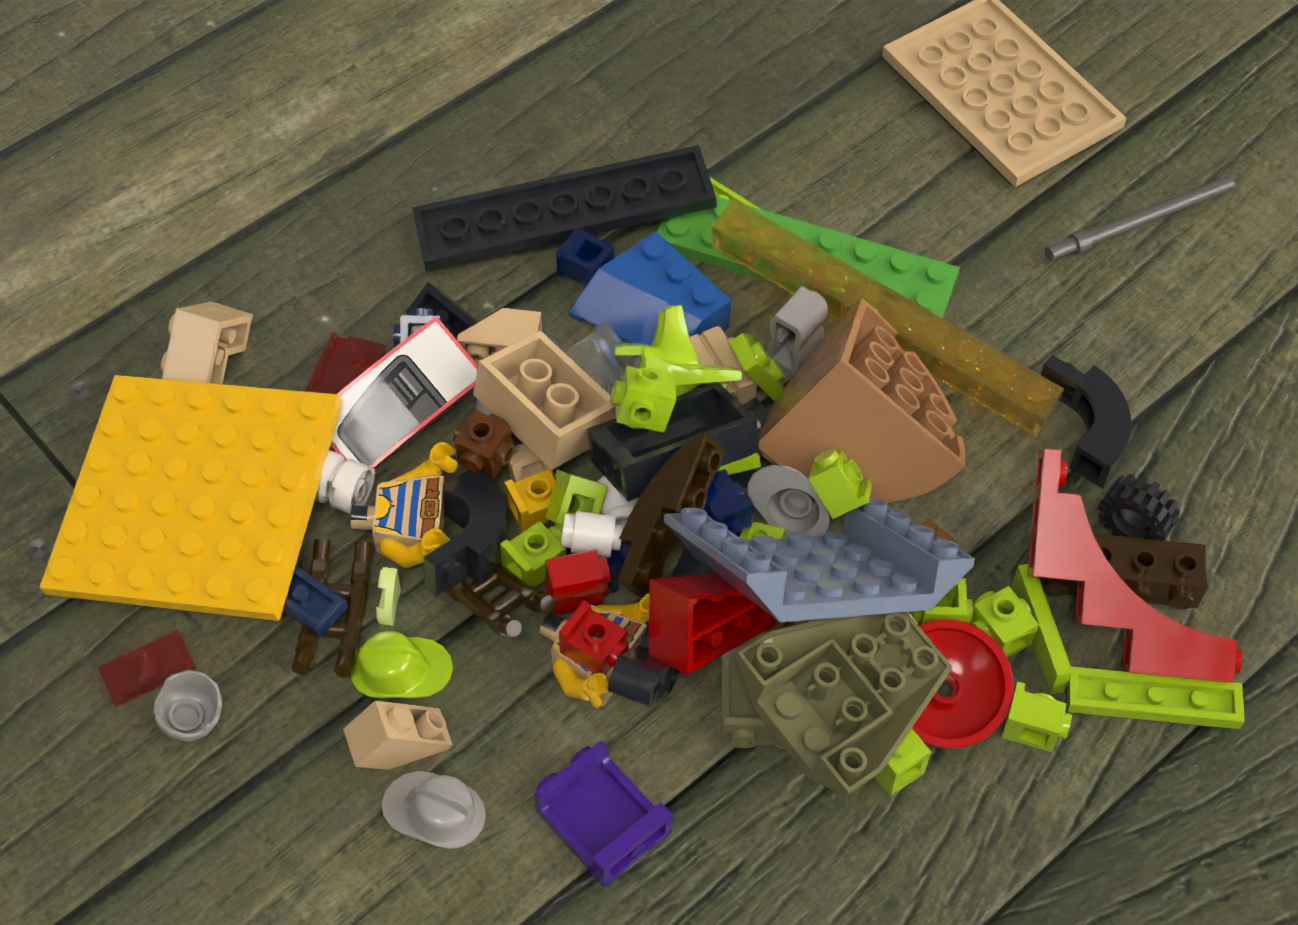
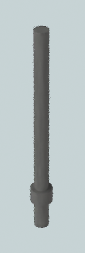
M1226 176L1089 231L1081 229L1069 234L1066 240L1046 247L1045 255L1049 261H1053L1071 253L1075 255L1091 250L1092 246L1096 243L1233 190L1235 187L1234 180L1231 176Z

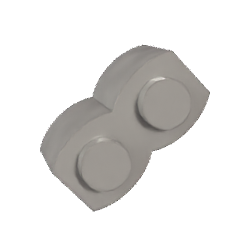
M803 286L800 287L770 321L769 330L772 339L767 345V354L769 358L774 357L782 370L790 375H794L825 337L822 324L827 319L828 306L826 300L819 293L810 291Z

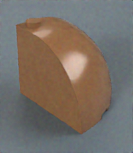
M863 298L839 320L801 365L769 412L761 429V434L758 437L760 452L766 460L773 464L789 466L809 477L812 462L818 454L829 448H835V450L841 448L848 460L853 459L857 463L863 480L869 478L871 481L870 498L881 499L888 503L920 496L946 483L965 467L966 455L963 438L959 435L955 436L952 426L957 422L956 417L939 385L914 351L905 352L894 338L898 332Z

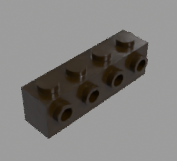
M1093 533L1102 553L1117 575L1147 604L1170 605L1175 609L1198 608L1208 588L1206 545ZM1039 578L1044 593L1049 596L1077 595V581Z

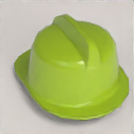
M384 631L369 638L363 647L359 649L356 662L353 664L351 680L359 692L372 698L430 697L443 690L448 684L453 672L451 656L444 646L434 640L407 637L399 632Z

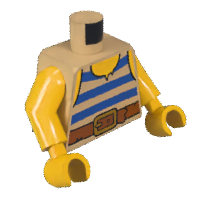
M439 442L431 449L430 459L391 481L381 482L377 486L375 506L352 505L351 529L372 530L376 551L403 568H411L424 563V556L451 540L444 534L443 485L445 480L444 476L440 475L442 470L446 473L456 471L457 461L450 457L456 453V449L446 442Z
M650 593L642 597L640 602L591 605V609L627 630V645L630 650L640 644L647 629V625L644 623L649 621ZM554 612L548 613L541 624L539 633L554 641L551 648L553 673L564 694L571 698L590 701L594 708H599L601 705L605 706L613 693L608 692V683L613 667L610 668L606 675L603 673L594 674L561 654L559 631L568 620Z

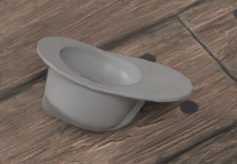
M771 465L763 467L755 472L749 480L748 495L768 525L785 528L786 538L792 533L806 534L811 537L824 536L829 527L830 514L808 480L809 477L804 476L800 471L789 466Z
M416 771L402 775L391 783L385 791L382 801L383 816L392 829L408 837L445 849L461 848L473 842L483 830L486 818L484 803L476 791L456 777L437 775L430 772Z

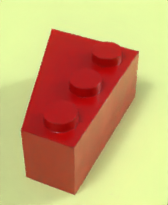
M715 573L650 579L649 655L686 675L774 626V617Z

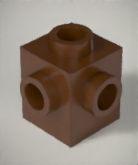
M474 410L468 421H462L459 424L453 438L459 464L473 473H480L482 471L493 481L503 466L509 463L515 450L511 428L508 423L498 415H486L477 410Z

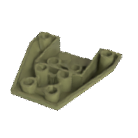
M907 612L819 619L773 630L738 651L735 656L756 713L809 779L844 796H848L882 772L953 669L952 665Z

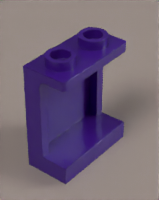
M600 741L592 748L586 746L578 751L568 767L559 774L551 773L538 784L534 793L535 811L603 887L608 885L672 833L673 814L662 802L654 806L609 758L608 746L603 741Z

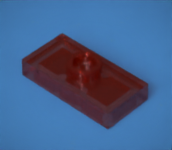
M178 630L97 667L116 707L163 686L165 679L172 674L186 670H196Z

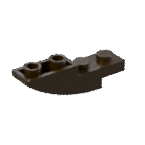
M699 431L666 461L639 497L620 534L619 539L630 546V550L617 582L635 595L644 597L650 593V579L662 577V568L670 547L676 542L677 537L664 523V514L681 513L683 508L688 507L703 510L706 505L707 492L715 473L721 467L724 448L705 432Z

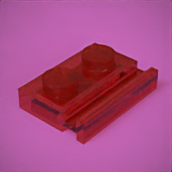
M332 332L304 392L339 393L386 355L385 345L348 336V339L339 337L338 333Z

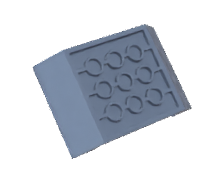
M870 498L869 503L845 513L843 532L827 531L824 533V536L819 537L792 533L786 539H775L770 536L758 535L752 537V541L737 537L727 530L728 527L725 524L716 522L707 515L705 510L688 507L683 508L681 513L664 514V523L697 561L779 622L931 610L974 566L975 560L974 557L958 549L959 545L957 543L943 540L934 534L932 528L916 524L911 521L910 515L896 512L888 507V502L876 498Z

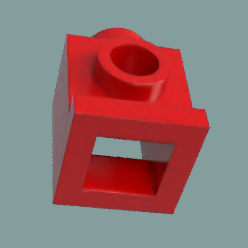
M583 601L559 631L560 653L594 674L603 673L606 675L611 667L614 668L619 656L629 651L627 630L591 609V604Z

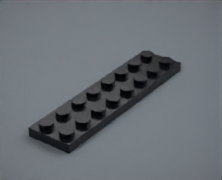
M696 145L412 207L423 263L425 270L429 271L717 207V203L700 146Z

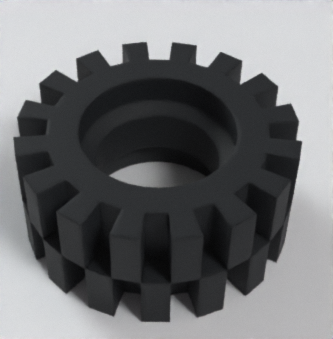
M1128 474L1127 477L1122 475L1117 480L1115 479L1099 503L1097 510H1100L1098 513L1099 519L1105 520L1103 523L1104 527L1114 530L1112 535L1166 540L1179 520L1180 510L1176 509L1178 506L1177 501L1169 500L1171 493L1167 489L1163 492L1158 489L1160 487L1159 483L1154 481L1151 485L1147 483V477L1140 476L1137 480L1135 474Z

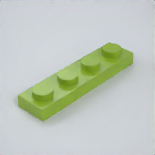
M1071 666L1073 672L1067 684V712L1231 729H1241L1245 722L1242 683Z

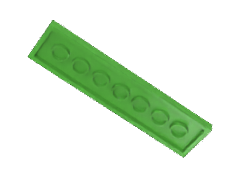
M717 196L716 208L663 219L657 231L684 257L794 290H798L803 286L810 291L819 293L824 299L851 307L863 298L881 316L935 332L939 330L960 267Z

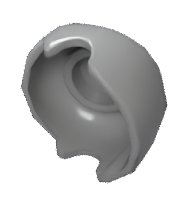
M192 670L170 675L165 679L154 701L153 713L155 714L158 728L170 739L192 742L208 735L216 726L222 710V698L218 684L207 674Z

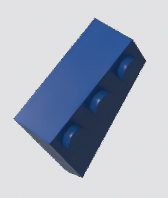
M655 232L599 268L569 311V317L579 322L584 319L598 326V331L609 337L614 334L631 343L651 345L657 326L658 311L664 310L666 306L682 305L688 334L691 337L696 334L701 335L703 331L716 326L721 327L723 332L729 329L731 299L659 233Z

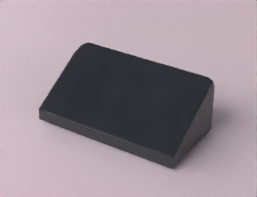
M427 282L405 312L410 315V309L413 308L433 309V316L442 317L443 325H449V332L456 340L458 334L480 322L445 292Z

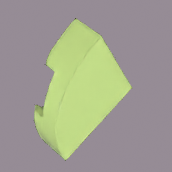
M383 567L380 570L378 588H382L379 607H376V617L379 624L393 626L401 586L398 570L396 568Z

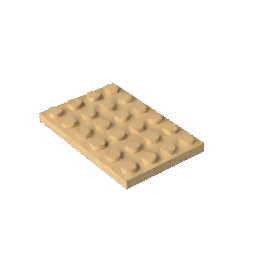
M974 0L883 46L882 57L1014 187L1124 128L1127 119L1000 0Z

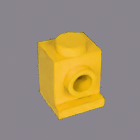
M550 469L517 482H513L512 479L504 482L506 504L521 533L538 521H541L543 524L549 521L545 516L557 480L552 475Z

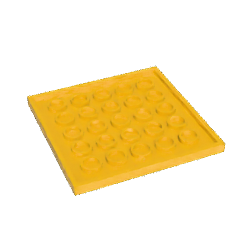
M114 375L39 588L45 595L280 621L321 480L323 466L343 404L339 395Z

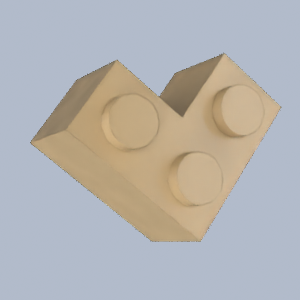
M215 302L177 308L169 322L168 331L171 337L168 350L161 361L162 379L223 384L228 356L243 352L246 349L253 314Z

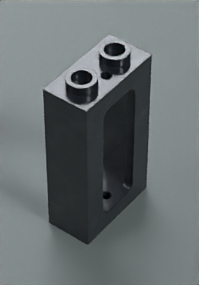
M712 383L676 396V402L664 433L644 428L633 429L625 424L616 422V418L587 428L592 463L627 502L639 498L666 461L699 431L707 433L724 448L721 466L751 456L754 453H759L758 435L761 434V425L756 414L748 411L739 402L736 395L730 394L720 383Z

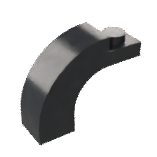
M1051 355L1043 365L1037 387L1072 408L1083 419L1088 433L1076 446L1069 468L1103 489L1116 473L1131 434L1129 406L1117 384L1095 365L1084 374L1072 364Z
M467 470L443 485L445 516L463 528L464 531L424 556L425 588L436 596L451 586L459 584L467 576L481 584L494 573L502 561L500 543L507 539L506 503L499 487L482 471L480 473H473Z

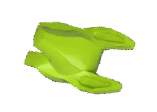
M682 305L666 306L664 310L658 311L657 326L651 345L644 343H622L614 345L613 348L614 355H639V369L651 368L660 374L673 376L675 379L676 396L690 392L698 385L739 381L742 378V372L737 368L700 364L698 354L688 334Z

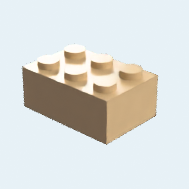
M541 330L479 361L473 395L493 414L503 418L510 426L511 432L550 470L590 449L587 428L616 418V406L610 404L611 396Z

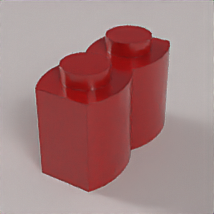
M596 549L545 560L546 574L544 579L546 593L556 601L555 609L552 612L558 615L575 612L583 601L594 606L603 605V597L609 596L607 582H611L608 562L606 557H598Z

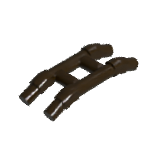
M315 539L310 575L348 601L349 608L346 611L345 621H335L321 636L341 638L334 671L336 675L344 678L350 676L358 654L362 616L370 579L372 543L355 542L351 585L327 584L331 541ZM303 625L295 649L296 654L292 664V671L298 675H304L308 672L315 655L317 637H319Z
M502 564L481 584L473 581L466 585L462 580L459 584L445 590L455 601L461 602L488 624L492 631L502 636L516 637L521 633V623L505 614L520 602L528 609L536 612L543 611L549 613L556 606V601L552 596L544 594L543 591H539L533 586H529ZM497 584L502 585L508 590L491 603L486 602L480 597Z

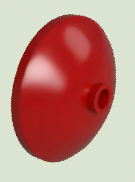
M934 620L918 625L952 665L953 669L942 683L950 687L951 695L943 697L936 692L912 729L926 745L936 748L959 749L983 741L1001 725L1012 704L1014 680L1012 669L1005 653L991 636L965 622Z

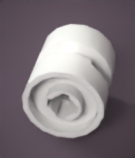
M329 450L315 500L321 503L329 501L331 507L351 515L352 505H365L370 497L375 481L374 467L353 459L345 461L343 455Z

